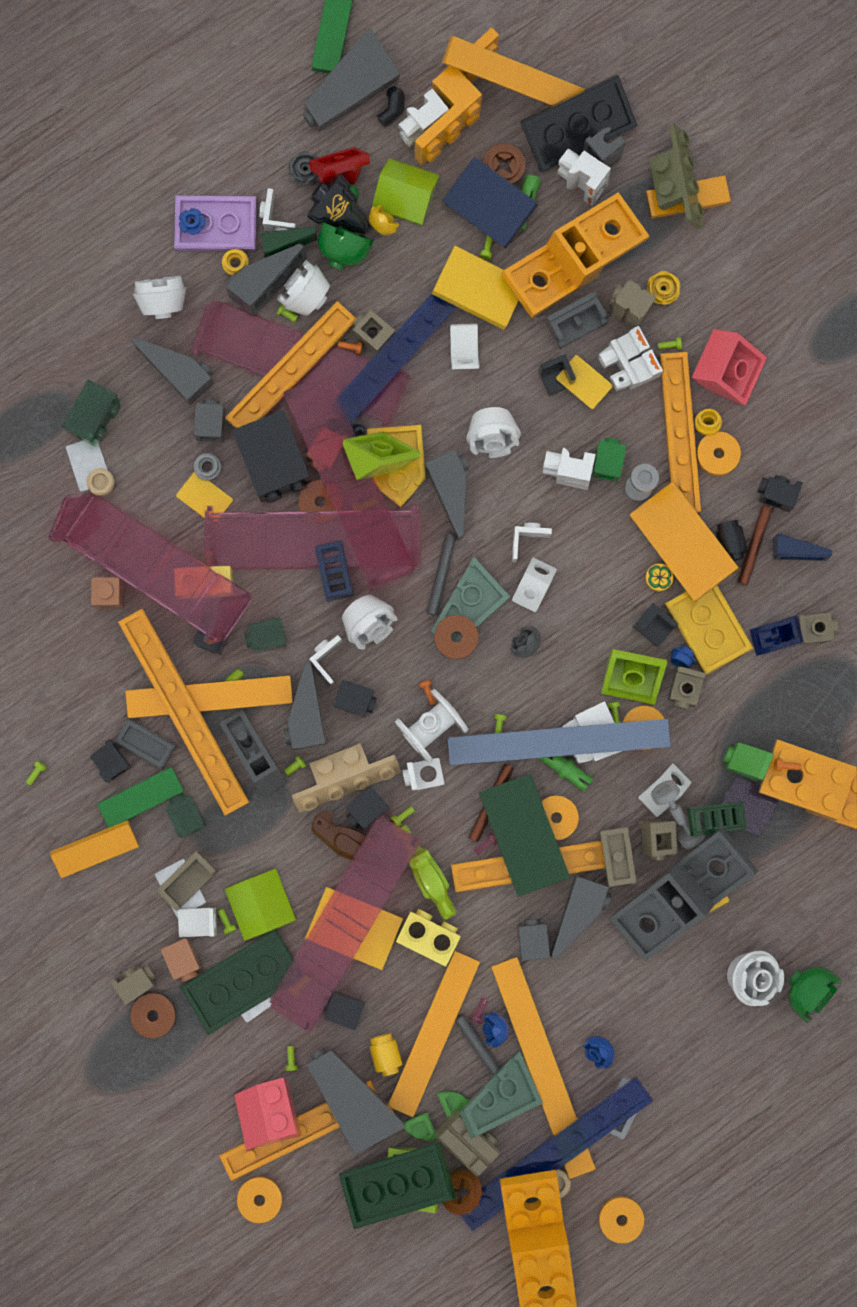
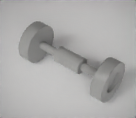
M650 464L636 466L625 483L626 496L634 502L646 500L658 484L659 474L657 469Z
M664 781L652 790L651 797L657 805L669 803L671 814L677 824L682 825L684 828L677 836L680 845L686 849L693 848L705 839L706 834L690 835V829L687 824L688 819L680 805L675 804L673 801L679 795L680 789L675 781Z

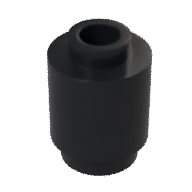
M738 520L718 524L717 540L733 561L744 559L743 554L748 552L743 527L739 526Z

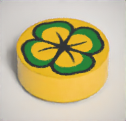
M655 564L647 570L645 582L651 590L662 592L671 586L673 573L667 565Z

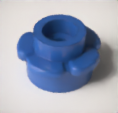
M198 209L184 210L179 216V227L184 233L196 235L205 226V217L201 215ZM193 219L194 223H189V220Z
M685 646L672 649V655L669 660L674 666L689 669L691 665L696 663L695 658H693L694 652Z

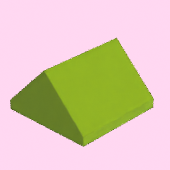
M389 158L380 173L372 207L381 205L384 212L399 219L423 226L440 175Z
M384 431L343 439V447L356 480L397 472L418 459L421 453Z
M612 649L608 655L601 694L655 705L667 660Z
M277 869L224 889L244 941L296 921Z

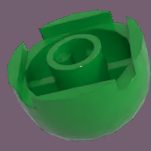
M325 222L322 223L318 236L319 250L324 257L330 260L328 265L340 270H344L345 266L354 267L361 264L367 258L374 240L361 234L358 236V234L339 226L333 227Z
M820 966L809 967L804 972L797 970L788 982L792 985L788 993L792 1009L806 1023L810 1022L813 1018L809 1015L814 1010L819 1013L838 990L834 984H841L842 979L827 968Z

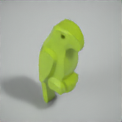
M407 825L398 828L409 853L408 862L424 897L433 901L443 919L447 920L456 915L457 910L450 900L447 891L449 884L441 869L428 850L420 847Z

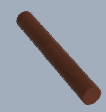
M764 505L761 507L748 552L746 553L737 581L741 585L748 586L772 512L771 507Z
M504 763L493 787L508 782L514 768ZM484 806L468 836L469 839L476 842L479 841L489 821Z

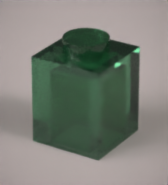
M280 617L248 624L249 631L244 632L247 648L252 647L254 653L287 647Z
M185 794L179 795L169 801L171 805L165 808L179 838H184L207 827L193 796L186 798Z

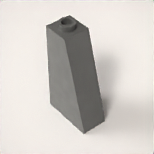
M371 28L365 31L304 103L305 112L303 117L311 128L315 126L318 132L399 80L400 73Z
M324 1047L310 1055L312 1061L308 1062L307 1066L355 1155L405 1128L404 1120L334 1049L327 1052Z

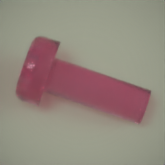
M488 833V838L474 849L478 855L492 843L494 845L497 844L493 833Z
M481 998L475 1014H471L469 1017L471 1021L478 1024L482 1023L481 1015L488 1000Z

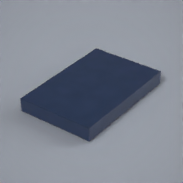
M473 157L442 200L505 249L538 206L537 202L476 157Z

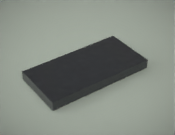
M614 75L520 121L541 172L557 165L567 149H570L577 155L582 153L585 139L589 136L592 138L604 128H611L610 133L603 137L604 141H607L638 126L619 75Z

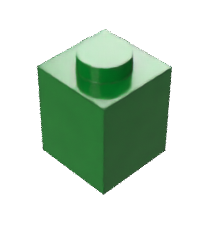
M605 438L604 441L599 440L591 477L618 482L621 477L627 445H622L620 440Z

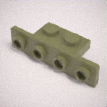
M672 124L669 126L673 149L649 159L658 207L665 210L684 202L687 221L697 229L703 227L702 217H704V211L697 197L699 186L692 171L695 169V164L688 150L690 139L685 130L682 131L678 126Z

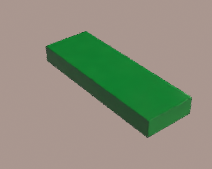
M325 0L311 67L312 71L330 74L341 61L353 0Z
M170 767L97 805L109 828L127 821L185 791L173 767Z

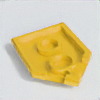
M421 425L367 429V434L384 431L421 452L418 459L397 472L371 477V483L401 508L426 479Z

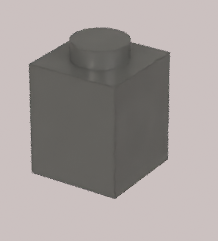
M203 400V403H196L194 437L196 441H224L226 410L224 405H219V401Z
M540 919L523 920V925L517 926L521 960L550 958L547 924H540Z

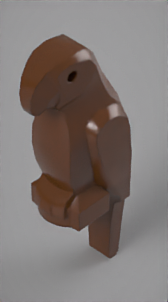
M321 811L314 817L311 828L312 832L339 856L375 868L399 874L404 873L405 870L372 859L376 855L381 836L376 833H370L366 836L354 828L335 826L332 822L334 814L329 811Z

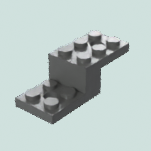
M720 828L664 871L650 887L619 909L609 919L643 960L647 961L705 918L715 904L756 875L758 869L727 832ZM712 861H721L725 866V871L717 872L714 870ZM644 917L652 919L655 923V928H646L642 919Z

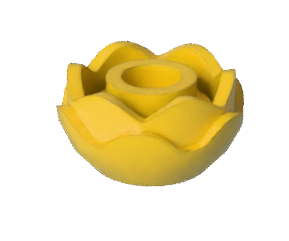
M381 205L371 208L369 223L377 232L383 236L392 235L397 232L396 229L399 224L394 222L391 214L384 212Z
M660 271L649 278L647 291L655 296V303L667 305L674 302L680 295V281L673 274L667 271ZM661 287H665L666 290L662 291Z

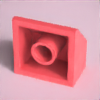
M713 329L692 378L706 390L746 406L767 357L739 333Z
M284 1077L257 1084L234 1095L247 1151L301 1136L290 1084Z

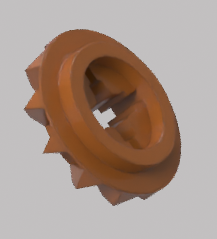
M497 144L491 147L483 158V163L511 184L518 183L524 174L526 166L524 155L517 147L511 144ZM498 159L504 163L511 160L508 167L510 173L505 169L497 171L499 168Z
M456 1170L450 1174L455 1192L462 1191L464 1186V1189L470 1191V1194L464 1195L463 1199L456 1195V1199L443 1202L442 1204L452 1214L459 1216L472 1214V1210L476 1206H480V1197L484 1195L481 1188L482 1182L469 1170Z

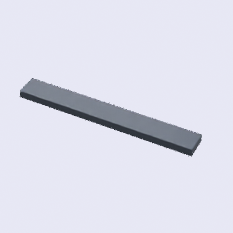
M669 719L448 737L450 765L671 747Z

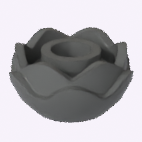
M306 151L295 155L289 162L291 178L301 185L315 183L319 177L310 171L309 160L319 157Z
M523 627L520 630V635L512 639V647L510 648L515 656L520 658L530 657L538 650L541 644L539 631L535 627Z

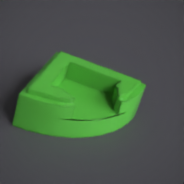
M455 1091L437 1093L447 1118L456 1109L461 1110L469 1102L468 1098H465L464 1095L462 1096L458 1092L455 1093Z
M427 1111L404 1121L406 1124L405 1131L413 1137L425 1141L437 1139Z

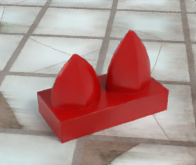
M356 147L309 160L310 171L318 175L320 183L324 181L328 185L340 173L343 174L350 184L354 185L360 176L362 166L370 164L369 153Z

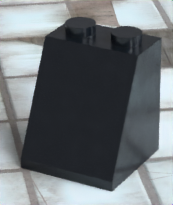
M284 410L232 430L261 503L264 501L267 503L275 502L281 499L284 493L289 491L297 493L308 487L307 484L311 482Z

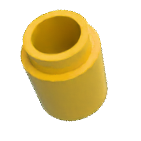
M391 1033L370 1038L371 1045L369 1049L376 1073L382 1072V1076L398 1073V1067L403 1064L396 1039H393Z

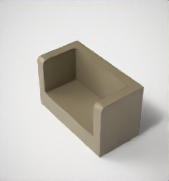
M628 827L598 831V837L601 838L607 881H605L606 886L637 883Z
M196 851L156 891L175 911H178L218 871L200 852Z

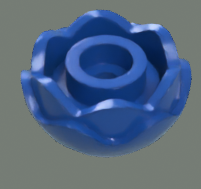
M490 1012L489 1015L484 1016L486 1022L483 1024L482 1031L487 1036L485 1043L496 1048L507 1040L508 1024L502 1015Z
M601 1036L587 1038L588 1041L583 1045L586 1048V1058L593 1061L598 1069L609 1068L613 1063L615 1055L611 1043Z

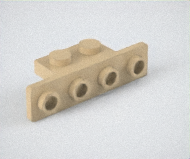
M359 743L309 763L317 785L293 794L292 798L299 813L311 811L319 805L339 800L344 795L354 791L364 790L382 780H389L395 775L400 774L401 769L395 755L369 764L362 745Z

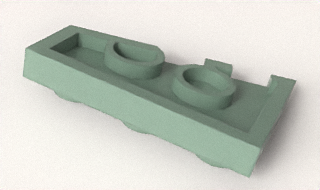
M475 557L472 558L431 630L433 635L438 624L444 618L451 615L465 616L477 628L510 598L509 594ZM459 633L451 635L453 642H459L462 639Z
M521 1052L514 1053L459 1111L470 1138L477 1137L543 1103Z

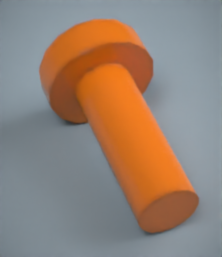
M358 341V344L338 342V348L354 350L356 354H361L362 342Z
M428 679L420 682L418 686L420 689H424L430 705L436 703V700L430 693L431 688L429 685L432 683Z
M777 758L774 762V770L777 772H781L782 769L800 770L801 764L783 762L782 759Z

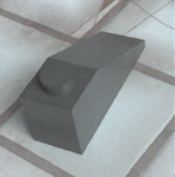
M297 244L243 267L239 273L233 274L228 280L226 289L229 297L252 316H255L289 279L293 272L307 259L304 246Z
M136 337L132 340L135 348L189 405L214 384L210 377L213 372L203 361L198 364L189 356Z
M453 450L425 462V468L455 536L459 541L464 536L465 471L469 470L464 456H458L456 450Z
M305 662L288 719L289 728L284 729L286 744L292 745L293 750L326 745L311 662Z
M243 709L219 723L251 780L264 798L287 784L279 767Z
M577 876L574 877L550 952L551 957L558 958L601 914L602 908L607 909L611 899V894L607 893L608 886Z

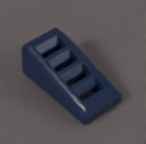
M776 534L773 537V558L777 560L826 561L832 556V550L782 534Z
M342 541L315 546L327 602L354 596ZM334 551L339 553L338 556L325 559L322 554ZM341 562L340 567L325 569V565ZM339 573H343L344 577L333 579L329 581L327 577ZM346 584L345 589L330 591V587Z

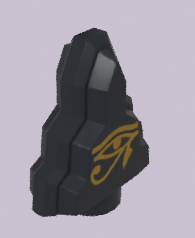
M341 174L329 185L322 181L312 193L310 199L315 203L307 217L317 224L325 222L333 227L343 225L352 232L366 234L371 227L365 212L356 205V195L349 189L350 182Z

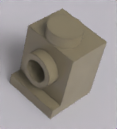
M371 309L366 315L364 313L360 314L353 323V335L371 349L377 357L396 337L395 330ZM371 329L376 330L377 335L369 337L367 335L368 331Z
M831 612L802 615L794 619L798 646L830 642L834 640V635L838 634L837 619L831 618ZM816 623L822 624L823 631L821 633L815 630Z
M680 666L675 669L668 700L674 702V707L689 710L690 706H697L706 673ZM684 684L691 686L692 691L690 694L683 692L682 686Z
M667 818L639 820L642 832L643 854L651 856V860H666L667 855L677 854L675 820Z
M147 963L139 969L134 965L121 974L124 978L122 981L118 977L110 982L124 1004L127 1005L157 985L154 981L157 976Z

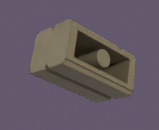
M630 280L627 281L625 286L622 284L618 285L608 305L612 307L611 317L620 323L624 322V325L632 330L637 326H641L652 308L655 296L645 289L641 290V286Z
M456 1109L437 1128L435 1136L473 1174L479 1176L500 1154V1150L496 1145L499 1141L489 1130L477 1137L470 1138L459 1113L460 1110Z

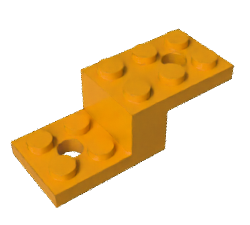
M491 27L474 44L497 53L499 34ZM448 66L432 81V89L449 110L415 140V160L421 166L427 161L433 162L441 154V148L447 143L449 145L453 144L460 137V131L467 125L471 127L479 120L481 116L482 94L472 84L476 80V76Z
M618 192L555 230L546 245L503 270L501 275L530 317L534 318L595 280L604 266L645 242L649 238V234ZM613 224L616 226L618 234L611 235L607 233L605 225ZM532 277H543L546 285L544 287L536 286L533 283Z
M777 739L771 752L774 754L761 782L758 793L801 807L807 813L857 830V767ZM777 758L782 759L783 762L801 764L800 772L802 777L798 783H791L788 780L787 772L789 769H782L781 772L774 770V762Z
M556 1170L500 1179L519 1306L577 1307L569 1244L563 1221ZM531 1197L538 1198V1200L534 1203L525 1202L528 1198ZM544 1286L552 1287L548 1291H540V1288Z

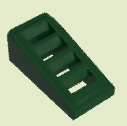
M316 227L264 232L262 234L265 258L297 244L303 246L317 240Z
M742 801L687 808L691 836L712 834L720 828H723L726 832L747 828L745 808ZM721 810H722V813H723L724 826H723V821H722ZM710 811L712 812V819H713V826H714V828H712V821H711ZM700 812H702L704 829L701 827Z

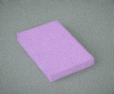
M175 195V251H229L239 249L243 252H256V196ZM191 208H195L205 217V226L198 234L190 235L180 229L179 216L184 210L189 211ZM190 219L189 223H194V220Z

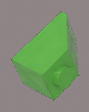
M738 742L733 747L729 746L723 757V761L726 762L724 769L753 782L761 781L766 775L774 754Z

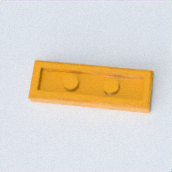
M725 175L697 181L699 186V193H697L698 202L703 209L730 204L731 199ZM655 189L646 191L645 194L651 219L685 213L684 202L662 210L658 207Z
M127 820L50 851V856L60 877L64 878L138 848L139 843Z

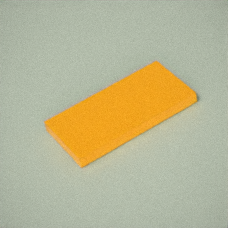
M673 481L629 514L695 602L740 569Z

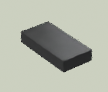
M129 718L114 741L162 770L176 748V745Z

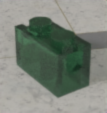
M88 379L61 427L65 432L94 447L97 441L102 442L108 431V428H106L110 418L114 419L121 408V404H119L120 399L117 398L118 395Z

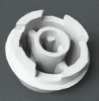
M306 260L303 263L304 269L301 271L297 268L284 284L287 290L285 295L283 296L280 293L277 297V300L284 305V309L304 316H308L314 309L318 310L327 299L325 295L330 287L317 265L313 266Z
M181 276L153 280L147 279L135 282V293H133V296L143 315H155V319L172 317V312H178L183 309L187 287H184Z
M489 407L477 411L472 416L466 440L473 454L477 455L479 452L489 453V458H497L510 454V448L513 446H519L521 432L507 409Z
M365 595L355 600L342 616L349 642L354 643L358 649L363 650L366 647L365 644L372 641L378 644L393 631V628L390 626L392 622L398 620L393 613V607L373 595Z
M754 951L741 954L731 962L727 972V979L733 992L742 1003L749 1006H764L769 1004L768 1000L773 998L776 992H781L784 984V972L779 968L776 959L771 954L764 951Z

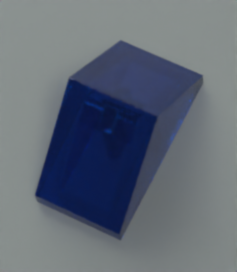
M797 616L750 629L756 656L795 647L804 643Z

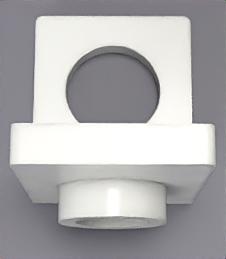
M268 188L266 202L261 201L259 217L263 218L264 231L296 229V224L272 221L275 195L274 190Z
M451 324L452 369L479 368L477 324Z
M524 523V527L515 526L512 562L516 563L519 536L550 538L552 528H540L541 524Z
M533 557L512 601L536 612L557 569ZM535 567L544 569L547 575L540 574L535 570Z
M338 635L330 642L327 639L322 641L314 649L316 654L310 658L312 664L331 686L335 684L318 662L342 642Z
M439 758L433 759L430 763L426 760L415 763L408 762V769L402 770L405 786L411 785L412 791L444 785ZM425 766H432L436 770V778L431 782H425L420 776V771Z
M673 763L659 779L638 797L656 817L670 807L669 803L657 805L652 799L651 792L658 784L673 780L671 774L676 775L680 779L682 785L677 784L680 792L673 800L674 802L692 784Z
M216 907L179 909V937L216 936Z

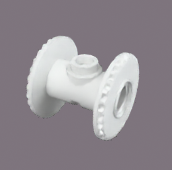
M435 689L431 690L430 693L438 704L429 712L422 714L420 719L411 727L407 728L399 718L395 721L406 740L428 763L432 762L433 759L424 748L454 723L462 732L466 733L468 731L466 724L457 711Z

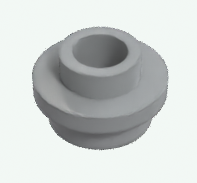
M204 453L196 458L194 471L202 480H213L220 474L221 463L215 455ZM206 463L213 465L212 470L209 472L203 470V465Z

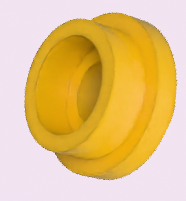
M239 249L227 251L222 258V267L230 276L239 273L243 267L249 265L247 255ZM239 260L241 263L238 267H232L231 262Z
M704 409L695 418V428L703 435H714L722 427V418L713 409ZM710 422L712 423V425H706L704 423Z

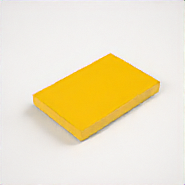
M457 246L453 247L431 293L503 330L507 327L519 301L502 277L503 269Z
M718 585L696 602L686 591L664 604L672 619L678 623L677 628L689 649L694 652L693 656L703 673L708 674L753 649Z
M326 887L305 939L383 970L403 918Z

